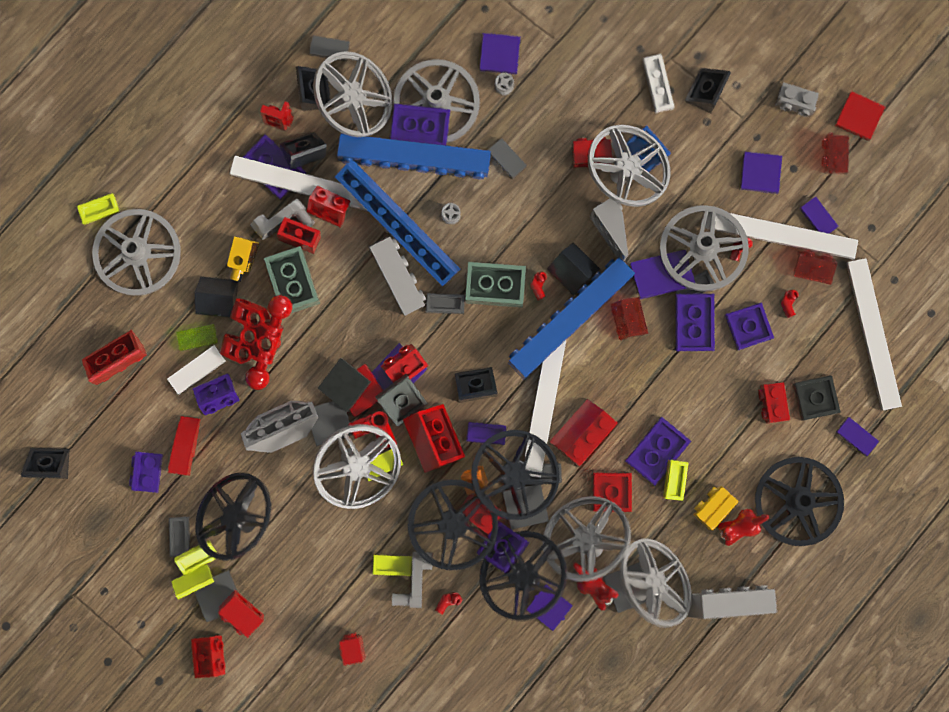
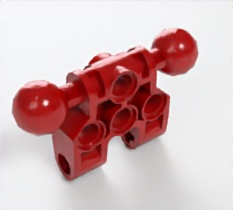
M274 296L268 303V311L267 308L248 300L235 299L230 318L241 323L244 329L241 331L240 337L233 334H225L219 353L240 364L251 360L257 361L256 365L250 368L245 375L247 386L251 389L262 390L269 383L270 376L266 369L268 364L273 363L276 351L281 345L280 338L284 329L281 325L282 319L287 318L291 314L293 307L291 300L286 296ZM256 314H258L260 318L259 321L256 319ZM267 339H268V340L270 341V343H271L270 346H268V344H267Z

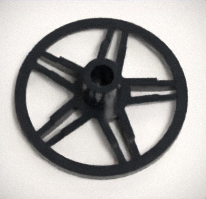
M508 430L495 434L481 445L473 459L471 481L477 498L487 510L504 519L523 520L538 515L553 501L559 486V466L553 451L538 436L526 431ZM516 436L524 438L512 461L506 459L490 445L505 437ZM529 439L531 442L522 462L519 458ZM534 443L547 455L551 463L552 473L526 468ZM486 449H490L505 464L502 466ZM484 454L489 459V462L500 472V475L480 489L477 469L480 458ZM530 474L553 477V480L530 479ZM501 480L502 487L483 496L482 492ZM525 485H552L544 502L529 512ZM509 488L518 514L500 511L486 499ZM517 490L522 492L526 513H523Z
M806 457L787 458L772 465L760 478L754 499L757 516L764 515L761 505L764 486L786 501V504L768 522L766 520L761 523L763 528L778 541L793 546L813 545L826 539L839 525L844 511L843 490L837 477L824 464ZM802 463L795 488L771 478V474L787 464ZM809 464L805 487H802L800 485L802 482L805 465ZM813 466L822 470L831 479L837 493H811ZM768 480L788 492L786 495H783L766 484V481ZM815 497H838V501L815 503ZM838 504L837 513L832 524L820 535L812 509ZM787 509L790 514L771 527L770 524ZM798 515L810 539H789L780 535L775 530ZM808 515L809 520L811 522L812 528L816 535L815 538H813L809 530V527L804 519V516Z
M240 472L225 476L208 490L199 506L195 521L197 541L207 555L222 561L234 560L244 556L258 544L268 527L271 516V497L266 485L254 475ZM248 480L235 502L222 489L223 486L232 481ZM257 486L264 495L265 516L247 512L255 496L254 492ZM217 492L221 495V497H222V498L224 499V501L227 503L226 506H224L223 502L219 499V497H218V495H217ZM214 496L223 515L203 527L206 509ZM256 518L264 520L263 522H257ZM261 527L251 543L237 552L241 531L249 533L254 528ZM226 531V554L214 552L208 546L205 539Z
M456 479L443 480L427 487L414 501L408 517L409 538L416 552L427 563L444 570H462L477 564L490 552L498 533V517L491 513L492 532L490 538H488L467 523L479 510L482 503L480 502L467 516L462 512L478 499L475 495L471 500H468L458 510H454L449 498L442 489L444 486L456 485L474 491L472 483ZM436 489H439L449 510L443 512L435 493ZM432 492L441 516L440 519L414 524L419 504ZM487 498L486 500L494 506L490 498ZM438 524V530L414 532L416 527ZM467 530L488 541V544L485 545L465 535ZM443 534L440 562L431 558L423 551L415 535ZM461 537L484 548L475 558L464 563L452 564L458 538ZM447 539L453 540L448 564L444 563Z
M517 531L515 533L523 538H534L544 543L525 562L521 556L515 554V549L509 541V538L513 537V535L508 534L501 539L508 542V546L518 562L512 564L504 547L506 542L500 541L497 544V550L502 547L511 565L512 572L487 580V570L490 562L484 558L480 568L479 582L482 595L493 611L510 620L528 621L546 614L559 601L566 586L567 566L561 550L551 539L534 531ZM494 545L487 554L489 558H492L495 553ZM547 545H549L548 548L543 552V554H542V555L539 557V559L536 561V563L533 564L532 562L541 554V551H542ZM552 550L557 555L560 563V584L538 574L539 569L546 562ZM509 579V582L487 586V584L495 581ZM540 580L558 587V590L555 591L539 585ZM515 587L514 614L498 607L492 600L489 591ZM536 589L554 595L551 601L542 609L525 614L530 591ZM519 591H521L523 593L520 604V612L519 615H517V609L519 604Z

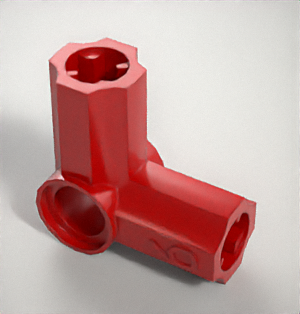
M378 411L348 424V426L371 425L380 428L389 434L397 444L388 423V417L384 412ZM376 415L380 416L383 420L380 426L374 423ZM369 431L351 432L354 439L371 433ZM374 433L376 439H378L380 435Z

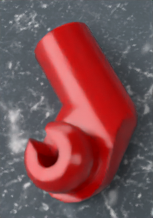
M542 271L534 275L530 284L537 301L546 297L542 286L547 279V275Z
M794 289L788 290L781 300V306L787 318L796 315L792 305L795 299L798 298V292Z
M456 592L444 594L435 611L443 615L447 606L460 605L462 597Z

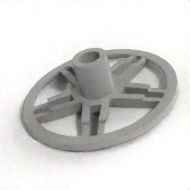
M354 52L335 53L320 64L314 77L313 90L318 109L326 121L339 132L352 137L370 136L383 128L391 114L392 95L388 81L382 71L371 60ZM338 59L357 61L349 81L333 68L330 63ZM363 64L362 72L360 73L359 81L357 82L356 78L360 71L361 65ZM367 67L378 78L384 95L362 90ZM322 73L339 92L325 105L322 103L319 90ZM366 96L384 99L385 101L366 99ZM334 104L336 108L327 112L325 108ZM363 105L385 107L380 121L373 128L369 129ZM349 109L358 131L349 130L339 125L330 115Z
M436 59L418 63L406 71L396 86L394 104H399L402 87L408 79L423 96L422 100L412 104V106L472 113L463 128L448 136L447 143L459 139L470 130L478 116L480 98L476 83L465 69L453 62ZM428 66L449 67L447 73L443 75L438 85L432 86L416 72ZM453 69L456 70L447 89L442 88ZM459 73L471 86L474 103L449 95ZM413 74L428 90L424 92L410 76ZM451 103L472 107L473 110L451 107Z
M615 125L601 131L590 145L588 152L590 174L598 188L615 202L633 207L645 206L656 201L668 187L670 165L667 155L657 140L647 132L634 126ZM621 132L637 135L650 145L631 155ZM610 134L611 144L617 158H594L598 143ZM652 147L654 148V151L643 160L638 157ZM655 154H658L663 167L662 183L642 168ZM595 169L611 172V179L617 184V195L604 186ZM632 180L656 192L653 196L644 200H627ZM627 182L624 198H621L623 186Z
M694 206L679 212L669 221L661 237L660 255L666 271L676 282L696 291H713L727 286L739 276L748 258V239L742 225L727 211L713 206ZM705 211L699 235L674 226L676 222L688 214ZM708 212H712L710 232H704ZM716 214L728 219L738 230L740 238H715ZM670 230L689 239H692L691 242L689 243L686 240L680 238L679 236L672 234ZM668 235L690 247V251L679 261V264L674 269L669 263L666 253ZM742 242V245L719 247V244ZM743 248L738 267L726 278L717 253ZM692 256L695 260L681 273L677 274L676 272ZM702 260L716 283L696 284L681 276ZM710 261H714L722 281H719L709 263Z
M143 209L126 210L108 219L98 231L92 250L95 269L103 282L117 292L132 296L150 294L165 286L175 274L181 255L178 236L170 223L162 216ZM143 215L140 223L137 225L133 238H128L110 227L121 218ZM148 216L150 218L148 225L146 227L144 238H140L141 232L143 230V227ZM153 219L165 226L172 237L174 246L147 244ZM106 230H109L125 241L120 245L105 233ZM104 236L122 252L102 270L99 262V245ZM151 250H174V253L151 254ZM173 257L172 265L167 274L153 285L147 259ZM122 260L125 261L123 265L115 269L112 273H110L107 276L105 275L108 271L114 268ZM132 265L142 289L123 288L113 283L109 278L127 266ZM140 266H144L150 287L146 288L139 269Z
M353 425L343 428L331 435L321 445L316 454L313 464L315 485L320 494L335 506L347 509L369 506L383 498L394 486L401 468L400 452L390 435L380 428L371 425ZM369 431L380 435V437L359 452L347 433ZM341 436H345L351 448L345 449ZM337 439L342 452L341 462L319 469L324 452ZM388 444L394 456V466L391 475L371 464ZM373 471L389 480H382L379 477L370 475L369 473ZM346 476L344 499L339 500L331 496L324 489L320 480ZM361 477L385 484L373 496L355 501ZM352 481H355L351 501H349Z
M593 496L578 498L562 506L551 517L544 531V535L550 539L554 526L561 518L574 537L557 546L564 557L576 552L581 553L582 575L567 572V579L575 581L594 580L611 572L624 558L631 539L628 519L619 506L605 498ZM585 504L602 505L587 526L570 512L571 509ZM612 510L620 517L623 523L624 539L601 534ZM565 513H567L573 519V521L577 525H579V527L576 530H574V528L563 516ZM602 539H603V540H608V541H613V542H616V541H617V542H621V543H623V545H621V544H615V543L602 542ZM603 550H620L618 556L611 564L593 573L595 558L601 555ZM550 553L547 561L554 571L561 575V568L554 561L558 557L555 553ZM585 554L588 556V574H586Z
M640 539L631 543L620 564L622 585L630 603L644 619L654 625L672 627L679 624L688 615L692 600L690 582L683 565L669 548L658 541ZM648 546L662 552L671 562L658 570ZM635 548H637L639 553L638 558L643 573L626 572L628 557ZM674 565L675 569L665 577L663 573ZM676 572H678L683 585L684 601L666 584ZM635 598L641 601L646 599L647 613L640 607ZM661 599L670 608H674L679 612L676 618L669 621L658 620Z

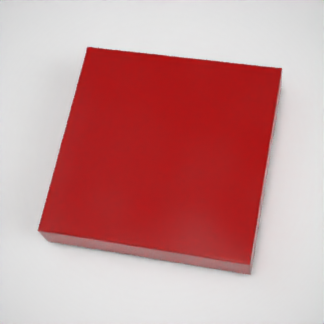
M851 91L835 126L870 141L886 106Z
M367 364L357 369L371 383L350 409L354 417H358L378 403L375 396L383 391V388Z
M593 473V497L605 498L619 506L623 512H632V473ZM593 504V511L597 512L602 505Z

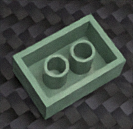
M301 246L264 258L276 296H286L291 300L293 305L291 313L320 304Z
M468 262L465 303L522 308L526 266Z

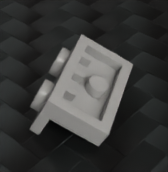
M783 82L776 106H780V109L785 111H796L804 117L812 116L816 110L815 106L819 93Z

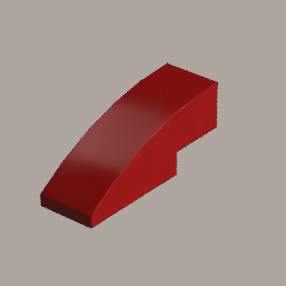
M181 416L172 447L168 473L190 476L201 419Z

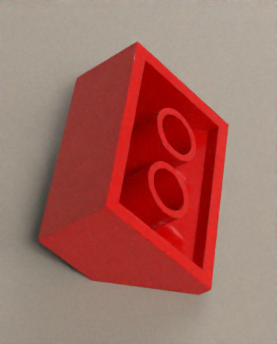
M130 330L81 360L89 382L98 385L107 381L118 372L124 371L133 363L139 362L143 357L147 356V353L141 341Z
M587 399L549 442L573 464L580 467L618 422L603 409Z
M444 404L416 412L403 419L425 473L465 457Z

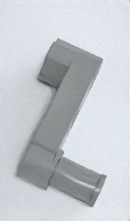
M296 199L268 220L264 215L255 218L250 226L264 240L280 228L284 217L289 219L296 217L300 223L309 227L313 226L315 221L305 211L306 208L301 201Z
M413 552L412 592L410 594L392 593V606L422 608L423 570H432V565L422 559L417 552ZM425 552L433 558V552Z

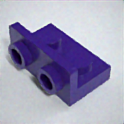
M229 374L193 388L198 407L204 415L215 413L219 409L240 401Z
M135 452V456L133 455L131 466L134 467L133 475L129 479V486L132 487V491L159 493L163 454Z

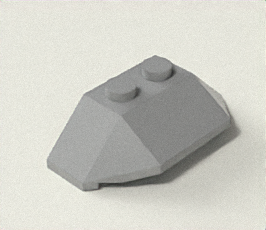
M289 401L256 416L246 430L241 433L245 448L249 451L268 453L279 450L307 437L316 423L318 415L312 402Z

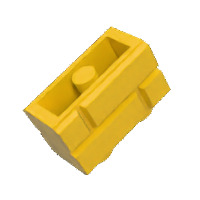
M714 486L707 493L708 499L705 502L701 500L694 508L696 512L693 515L709 530H714L739 502L722 486H718V488Z

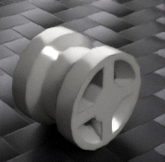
M508 73L499 74L495 79L496 91L501 95H508L512 92L514 85L513 77Z
M454 203L444 205L442 208L443 221L450 225L457 223L460 219V208Z

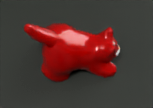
M744 509L739 512L736 519L721 522L717 528L722 530L721 537L725 540V545L730 546L744 536L754 537L761 532L760 524L768 520L769 516L760 515L756 517L751 509Z
M574 563L573 566L576 572L582 575V566ZM594 568L593 573L598 572L599 570L597 568ZM603 576L589 581H577L576 583L580 593L589 594L601 611L605 610L606 604L609 605L613 598L616 599L619 595L617 591L603 581Z

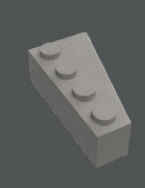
M387 236L369 245L368 248L373 253L374 259L382 271L388 286L391 288V292L403 315L405 316L425 306L423 301L426 298L422 290H417L415 286L417 280L414 274H409L406 267L409 265L404 255L400 257L397 251L400 247L396 239H391L390 236Z
M767 585L755 586L756 589L749 590V587H737L738 591H731V588H720L719 592L707 589L701 590V593H691L692 600L688 617L709 619L777 613L775 589H767Z

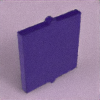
M540 591L538 595L534 596L535 599L526 610L533 613L542 609L551 601L554 595ZM561 596L550 611L537 619L554 631L558 624L565 620V615L573 605Z

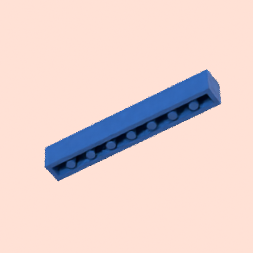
M340 134L337 156L344 164L355 161L362 166L375 164L385 169H389L392 166L398 167L399 170L403 171L417 169L416 171L420 173L435 171L438 175L453 173L456 177L470 175L475 179H484V177L488 178L491 151L375 137H352Z
M355 161L347 163L335 176L442 286L447 284L461 270Z
M620 257L616 261L613 259L605 265L606 270L602 274L598 272L591 279L593 282L589 286L585 284L578 291L579 295L575 299L571 297L564 304L565 309L561 312L557 310L550 317L552 321L549 324L543 323L536 330L538 334L534 338L529 336L522 343L524 347L520 351L516 349L509 355L510 360L508 364L523 380L635 275L634 271Z

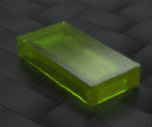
M214 324L176 332L180 351L218 343Z

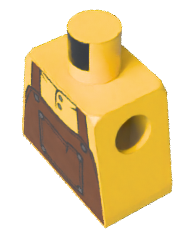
M234 236L227 263L228 267L233 268L230 279L241 282L243 273L251 271L260 243ZM240 258L243 260L242 264L239 263Z

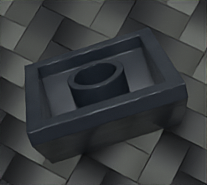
M296 66L301 107L303 111L316 110L318 106L314 97L313 83L317 69ZM322 73L319 90L322 103L325 105L331 100L328 78Z
M700 68L685 101L711 113L731 72Z
M314 131L279 143L290 170L323 159L326 155V143Z
M573 242L555 258L547 270L574 296L600 268Z
M200 276L195 289L196 314L230 318L235 299L237 298L239 281Z
M492 367L454 373L459 403L496 397L498 395Z
M30 448L21 477L68 479L69 449Z

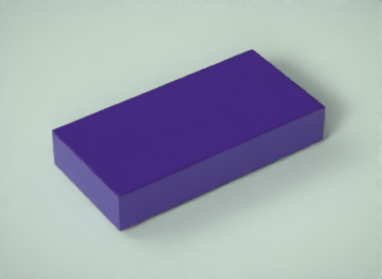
M814 197L800 208L818 232L829 234L839 227L817 197Z
M847 417L836 431L837 434L865 456H868L879 442L850 417Z
M468 422L466 441L484 443L495 434L506 431L507 426ZM501 438L492 444L505 445V438Z

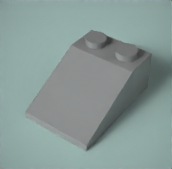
M609 198L592 210L590 219L617 259L620 257L625 261L628 256L623 212L621 211L623 208L620 203Z

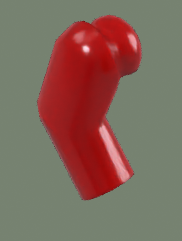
M747 237L748 246L750 249L753 245V242L750 238ZM742 242L734 243L733 246L742 245ZM743 248L732 250L730 260L739 261Z

